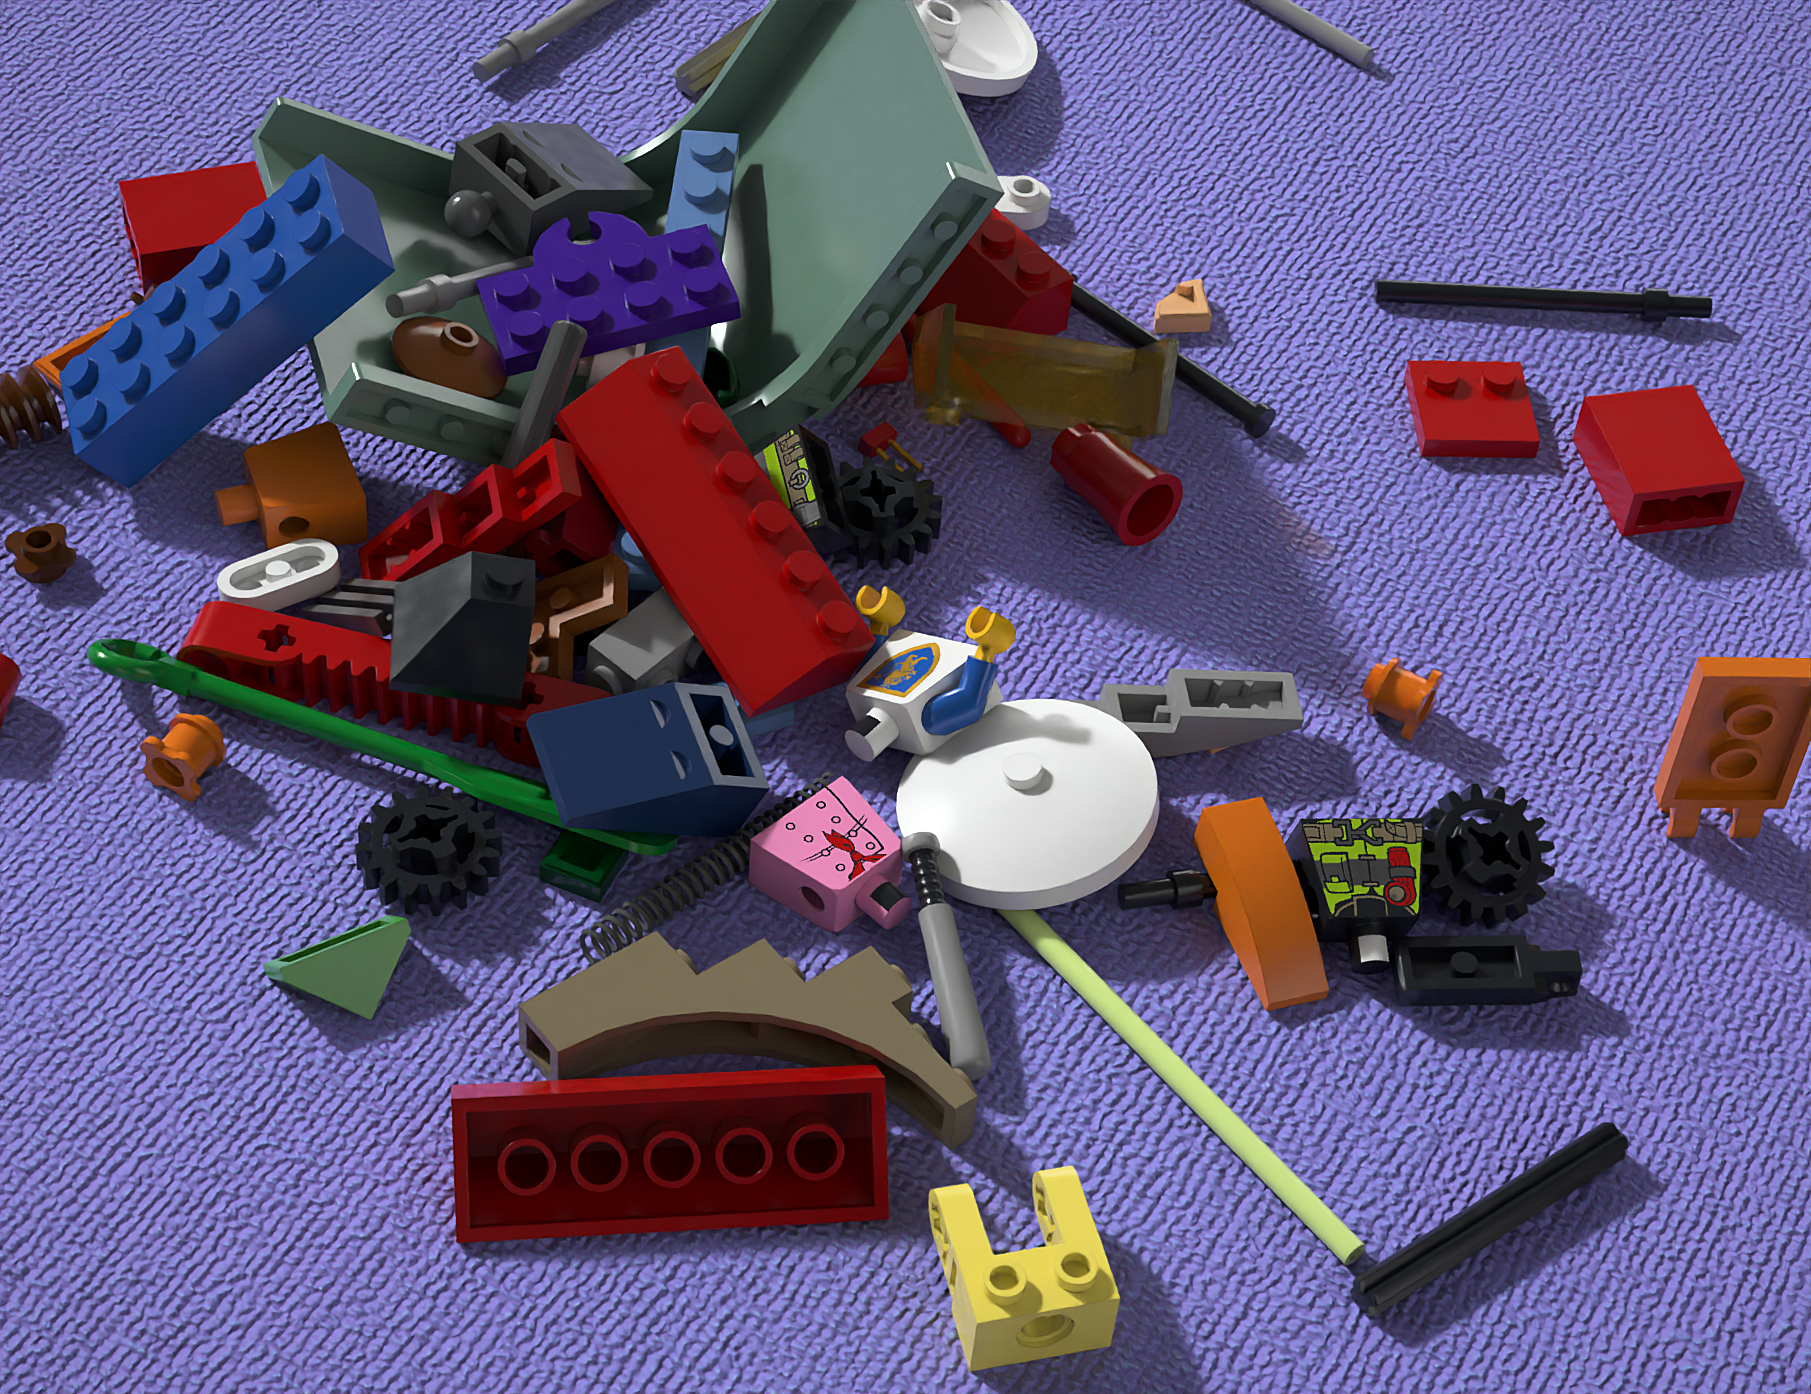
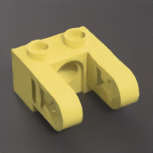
M1073 1166L1034 1172L1032 1179L1033 1201L1046 1246L993 1255L973 1191L969 1184L965 1183L930 1190L928 1204L932 1233L952 1297L951 1312L969 1372L1111 1346L1120 1296L1079 1177Z

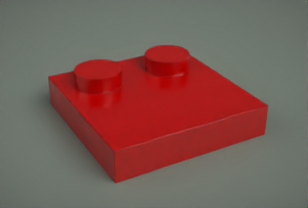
M1408 360L1404 380L1421 457L1536 458L1540 438L1521 362Z

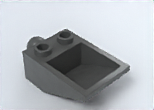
M499 122L456 142L448 192L450 198L446 203L444 215L447 225L454 233L463 237H474L487 229L518 258L533 255V249L540 235L557 221L567 218L571 223L574 238L590 230L588 212L600 211L620 215L652 199L654 190L578 124Z

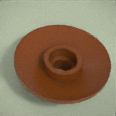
M416 316L401 322L392 335L390 343L392 355L401 370L409 377L487 400H492L499 396L507 383L508 377L498 350L486 338L462 323L436 316Z

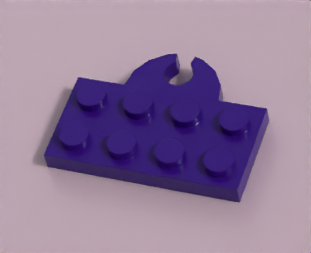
M600 211L588 212L591 237L597 241L587 245L573 243L571 223L567 218H564L554 223L540 235L533 249L534 266L476 280L479 299L507 377L536 370L552 325L557 320H567L587 330L588 337L580 355V358L741 318L738 296L707 224L649 238L638 223L622 215Z

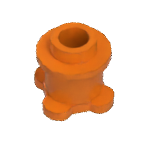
M1394 657L1386 666L1377 663L1373 667L1365 681L1361 696L1369 700L1367 704L1368 714L1374 716L1380 712L1404 724L1400 736L1410 741L1422 722L1431 713L1444 674L1434 669L1428 679H1425L1401 667L1402 660Z
M179 713L170 721V732L162 740L149 736L141 743L140 749L146 757L143 773L154 785L165 786L176 792L181 798L193 802L202 793V789L197 783L198 778L208 767H217L226 758L227 751L223 742L222 731L212 720L203 715L193 716L188 713Z

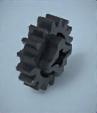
M864 457L862 468L857 469L846 461L840 463V472L837 480L854 544L847 548L836 550L834 558L840 561L851 554L857 557V568L864 569L869 560H878L883 570H889L891 559L898 558L904 564L911 565L913 564L914 550L919 553L928 554L931 551L932 539H939L942 521L943 500L942 496L933 495L934 482L932 479L917 482L918 468L911 466L900 472L895 470V459L891 458L884 463V466H875L870 457Z
M1477 783L1471 784L1461 791V796L1452 790L1438 800L1439 808L1433 806L1423 813L1420 818H1423V824L1428 829H1424L1422 872H1427L1430 880L1422 886V895H1429L1437 891L1443 897L1439 903L1438 913L1443 916L1456 907L1461 910L1460 920L1462 926L1468 927L1472 925L1482 915L1487 929H1492L1505 922V917L1513 922L1529 912L1527 904L1532 906L1545 897L1546 892L1538 883H1542L1554 876L1555 869L1541 862V857L1554 850L1555 846L1554 842L1538 840L1536 832L1546 823L1543 817L1534 818L1530 821L1524 817L1523 813L1526 810L1528 800L1522 797L1512 805L1505 803V789L1499 785L1489 791L1484 798L1483 792ZM1464 817H1470L1465 821L1462 819ZM1472 817H1482L1491 821L1480 824ZM1484 851L1486 855L1484 856L1483 861H1481L1480 857ZM1486 888L1494 895L1500 891L1504 893V895L1484 896L1475 893V891L1477 889Z
M418 785L416 798L409 800L399 791H395L392 793V808L388 809L374 804L370 808L371 823H359V843L355 844L357 870L362 871L363 886L366 891L379 888L380 903L385 907L399 898L404 900L405 914L412 915L417 910L419 904H429L432 915L440 916L442 903L449 901L460 910L467 908V893L469 891L485 896L489 892L488 877H499L502 832L495 829V814L492 810L478 813L477 798L472 795L464 798L461 802L453 800V787L446 786L441 791L439 797L429 795L425 785Z

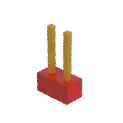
M884 421L860 437L857 449L864 456L872 459L878 455L886 462L890 457L883 451L891 446L911 466L918 468V472L922 471L923 467L895 442L898 431L888 422ZM896 463L895 470L903 472L904 470Z

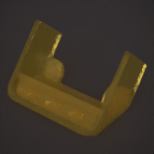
M944 303L915 319L912 337L914 408L926 412L925 422L960 426L962 417L1062 432L1065 428L1073 427L1079 422H1084L1092 425L1100 432L1109 434L1130 451H1132L1133 442H1144L1168 434L1179 339L1165 338L1142 348L1132 349L955 321L957 305Z

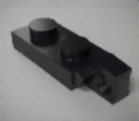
M1526 935L1396 937V939H1392L1390 948L1398 1006L1537 1004L1547 1002L1550 998L1576 996L1583 974L1578 950H1540V946L1527 943Z

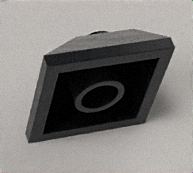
M470 551L395 585L392 601L388 689L519 708L535 611V561Z

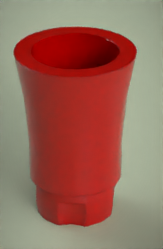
M1079 422L1073 427L1065 428L1051 446L1052 456L1049 461L1050 465L1064 478L1066 485L1081 496L1108 523L1124 544L1140 546L1150 542L1160 535L1175 517L1183 496V487L1179 478L1148 463L1125 448L1109 434L1100 432L1088 423Z

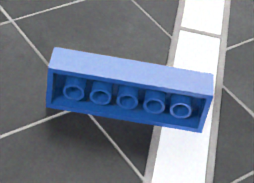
M321 153L306 167L291 174L285 184L258 207L247 211L240 222L219 240L203 248L195 260L170 281L160 284L154 290L151 297L126 318L116 321L108 333L83 354L73 357L65 369L59 373L75 456L126 488H131L395 272L372 190Z

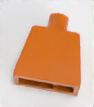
M328 421L249 447L243 453L245 484L214 491L216 510L222 527L256 520L266 548L270 550L307 538L322 539L334 546L368 542L366 497L337 425Z

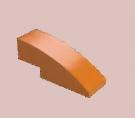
M1263 797L1203 808L1192 843L1218 891L1212 909L1265 1011L1325 999L1328 995L1329 987L1309 908L1282 836Z

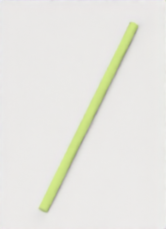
M996 909L1346 1266L1360 1258L1366 1249V1245L1033 909Z

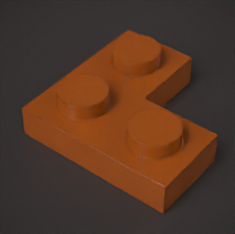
M615 552L535 583V611L525 671L572 682L574 636L627 617L629 566ZM529 693L528 704L533 703V695Z

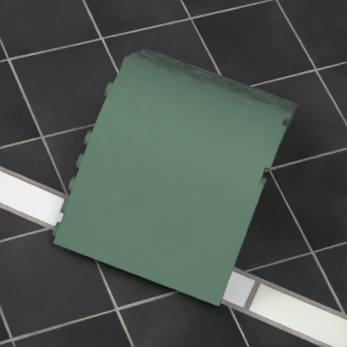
M769 0L713 83L687 114L649 143L628 154L617 157L654 190L652 199L620 214L638 223L650 238L662 235L665 231L682 130L739 134L740 151L722 261L738 296L741 318L712 325L708 347L719 349L734 362L741 389L737 402L723 409V412L751 454L789 427L797 423L801 425L811 416L820 421L852 392L1005 194L912 0ZM286 97L276 98L251 138L267 198L281 188L291 174L306 167L322 153L372 190L395 267V272L307 343L328 422L489 467L491 464L500 466L535 370L509 376L502 393L492 400L409 377L396 363L391 352L390 343L396 327L411 317L436 316L462 323L486 338L496 349L497 347L479 295L456 301L453 308L436 314L428 315L421 311L400 318L390 316L386 310L385 303L389 295L415 288L416 283L421 279L439 274L451 278L515 260L518 257L487 229L477 236L463 237L454 233L447 225L444 211L446 203L450 198L448 192L454 154ZM591 230L574 237L573 240L582 241L592 238ZM577 366L560 411L588 390L586 389L587 377L576 375Z

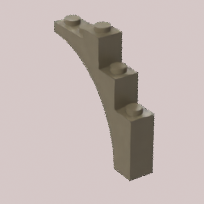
M656 930L518 1005L519 1048L547 1081L589 1079L608 1071L658 1058L710 1053L769 1057L813 1068L876 1065L885 1077L886 1100L913 1116L949 1150L970 1139L973 1133L978 1096L971 1080L962 1070L958 1068L952 1069L933 1048L926 1031L918 1023L910 1022L913 998L911 983L898 966L894 964L889 965L872 946L865 948L805 982L804 976L797 964L789 957L782 958L765 938L698 974L690 957L683 950H674Z

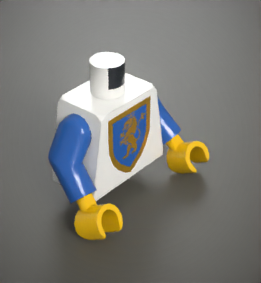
M864 585L859 590L855 601L856 609L871 621L869 630L876 641L856 669L855 676L847 685L845 693L857 722L845 733V740L850 750L857 757L864 761H872L886 747L918 755L930 754L966 727L976 723L984 714L1004 699L995 678L999 664L993 661L996 654L1005 652L1015 641V628L1008 619L997 612L992 613L985 607H976L967 618L965 632L979 646L903 629L896 630L889 637L887 636L888 628L897 625L905 614L903 600L887 586L883 587L882 595L869 585Z

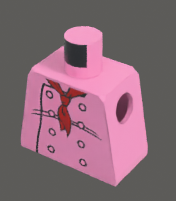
M843 776L751 839L748 882L756 889L827 932H839L864 913L869 915L884 929H892L905 918L912 904L911 898L898 888L901 883L903 865L901 840L855 787Z

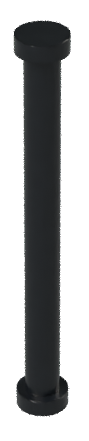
M1065 269L1074 277L1071 307L1244 424V431L1253 438H1260L1269 430L1276 415L1274 408L1264 402L1257 405L1078 284V277L1068 269Z

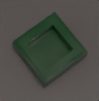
M563 829L539 865L540 881L600 903L628 860L629 851Z

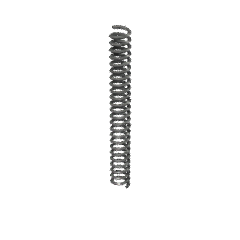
M828 771L822 774V778H815L812 784H806L802 790L794 792L793 797H786L783 803H777L773 810H766L764 815L757 816L754 822L746 823L744 829H737L734 835L726 836L724 842H717L714 845V849H706L704 855H697L693 862H686L684 868H677L673 875H666L663 882L659 881L653 885V889L646 888L643 891V895L634 896L633 901L625 902L622 909L615 908L612 911V916L605 915L601 922H594L591 925V929H583L580 935V946L588 962L591 965L597 963L587 948L585 936L590 935L596 952L605 959L612 955V951L617 952L623 948L622 944L626 946L632 944L633 937L636 939L643 938V930L652 933L653 923L662 926L664 924V917L673 919L674 910L682 913L684 911V904L693 906L694 897L703 899L705 891L713 893L715 884L723 886L725 878L733 880L735 871L743 873L745 865L749 866V860L744 856L739 845L746 851L750 859L749 838L752 839L759 832L768 828L769 825H772L788 814V812H791L831 784L826 779L832 777L834 772ZM770 815H772L773 821L768 818ZM750 828H753V833H751L748 830ZM733 841V846L729 845L728 843ZM720 848H723L724 854H723L721 851H718V850H719ZM730 852L734 855V857H735L736 860L738 861L739 866L733 861V859H732V857H731V855H730ZM711 854H713V859H714V860H712V859L709 858L708 856L711 855ZM720 859H721V860L725 863V865L727 866V868H728V870H729V873H728V872L725 870V868L723 867L722 863L720 862ZM700 861H703V866H701L698 863ZM710 865L716 871L719 879L713 874ZM693 867L694 874L688 871V869ZM700 872L708 881L709 886L704 882L703 878L700 875ZM680 874H683L684 881L678 877ZM690 879L694 882V884H695L696 887L698 888L699 893H698V892L695 890V888L693 887V885H692ZM669 881H673L674 888L668 884ZM680 886L684 889L689 899L683 894ZM660 887H663L664 894L658 891ZM670 893L674 896L678 905L673 901ZM649 894H652L653 901L647 897ZM660 900L664 903V905L666 906L668 912L664 909V907L662 906ZM639 901H642L643 908L637 904ZM629 907H632L633 915L627 911ZM650 907L654 910L655 914L657 915V918L652 913ZM639 913L643 916L647 925L644 923ZM617 915H622L623 922L620 919L616 918ZM629 920H630L631 923L634 925V927L636 928L637 932L633 929V927L631 926ZM608 921H611L612 928L606 925ZM597 928H601L602 935L596 932Z

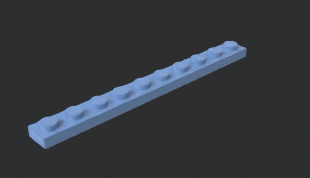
M682 130L664 234L680 229L707 224L721 259L723 257L740 151L739 134ZM711 326L646 342L644 355L679 345L703 381ZM619 520L614 552L629 566L628 589L659 590L663 587Z

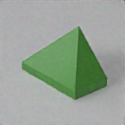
M387 915L265 963L263 967L267 977L372 1020L410 936L411 928L407 918Z

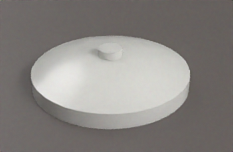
M912 0L956 92L973 96L996 97L1013 93L1023 86L1036 64L1038 49L1029 26L1007 0Z
M1026 699L1000 703L984 714L976 723L966 727L934 752L926 755L915 754L907 765L899 783L896 810L901 839L909 834L920 831L936 834L941 848L939 855L936 857V864L939 868L941 884L945 893L983 907L1005 910H1028L1057 906L1077 900L1105 887L1121 876L1135 863L1148 846L1158 822L1160 802L1157 775L1151 755L1143 742L1125 724L1098 709L1083 704L1054 699Z

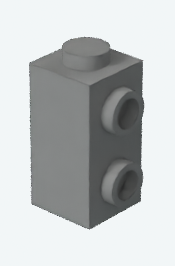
M661 587L631 610L627 617L618 620L589 643L584 684L604 690L615 696L679 682L693 670L696 672L702 671L712 661L664 587Z

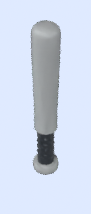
M915 832L901 840V856L905 862L912 864L911 870L914 874L916 891L921 903V911L918 914L926 948L948 1060L952 1069L958 1068L962 1070L971 1081L984 1077L990 1071L992 1066L990 1049L961 946L953 909L950 905L946 904V898L943 893L939 868L936 864V857L941 849L940 842L936 834L932 832Z

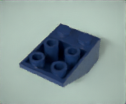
M672 682L533 714L526 722L564 828L725 838L728 835H734V832L742 827L770 789L729 687Z

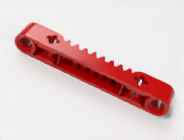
M218 600L208 602L201 608L176 656V660L204 668L203 672L291 702H297L305 697L306 707L312 708L320 700L326 698L329 699L331 713L336 714L347 704L354 705V718L362 719L371 710L378 711L379 724L386 725L396 715L402 716L403 730L410 731L419 722L423 721L427 722L428 736L434 737L442 729L448 727L452 728V741L458 743L469 733L476 734L477 747L484 748L493 741L494 748L503 758L540 769L542 767L526 726L529 717L533 714L613 696L609 692L595 687L525 671L519 708L390 690L388 687L391 639ZM283 636L288 638V645H284ZM269 674H274L275 684L270 682ZM529 693L533 695V704H528ZM521 731V742H517L515 732Z

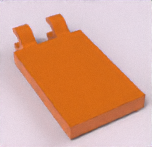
M1697 658L1654 785L1658 808H1660L1661 813H1670V822L1666 830L1667 838H1693L1696 835L1699 817L1703 808H1722L1723 813H1733V821L1729 829L1730 838H1756L1760 832L1765 809H1785L1811 741V658Z

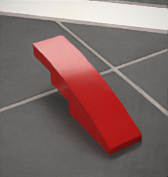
M551 438L514 469L491 464L454 495L433 489L358 550L362 579L404 582L470 551L495 554L525 537L529 530L540 528L582 498L572 444Z

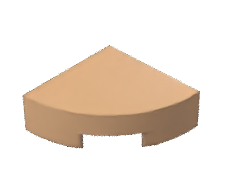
M1202 279L1182 282L1176 285L1174 292L1159 300L1156 305L1153 322L1154 334L1210 332L1212 314Z

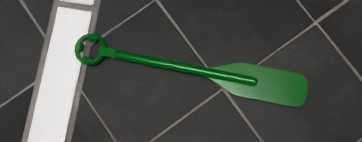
M106 638L96 640L87 649V657L90 664L111 676L129 681L151 683L184 696L194 695L449 783L483 801L564 828L549 786L541 782L510 772L474 765L203 672L204 668L176 660L165 651L148 644L126 639ZM564 828L622 849L645 855H662L675 848L679 836L674 834Z

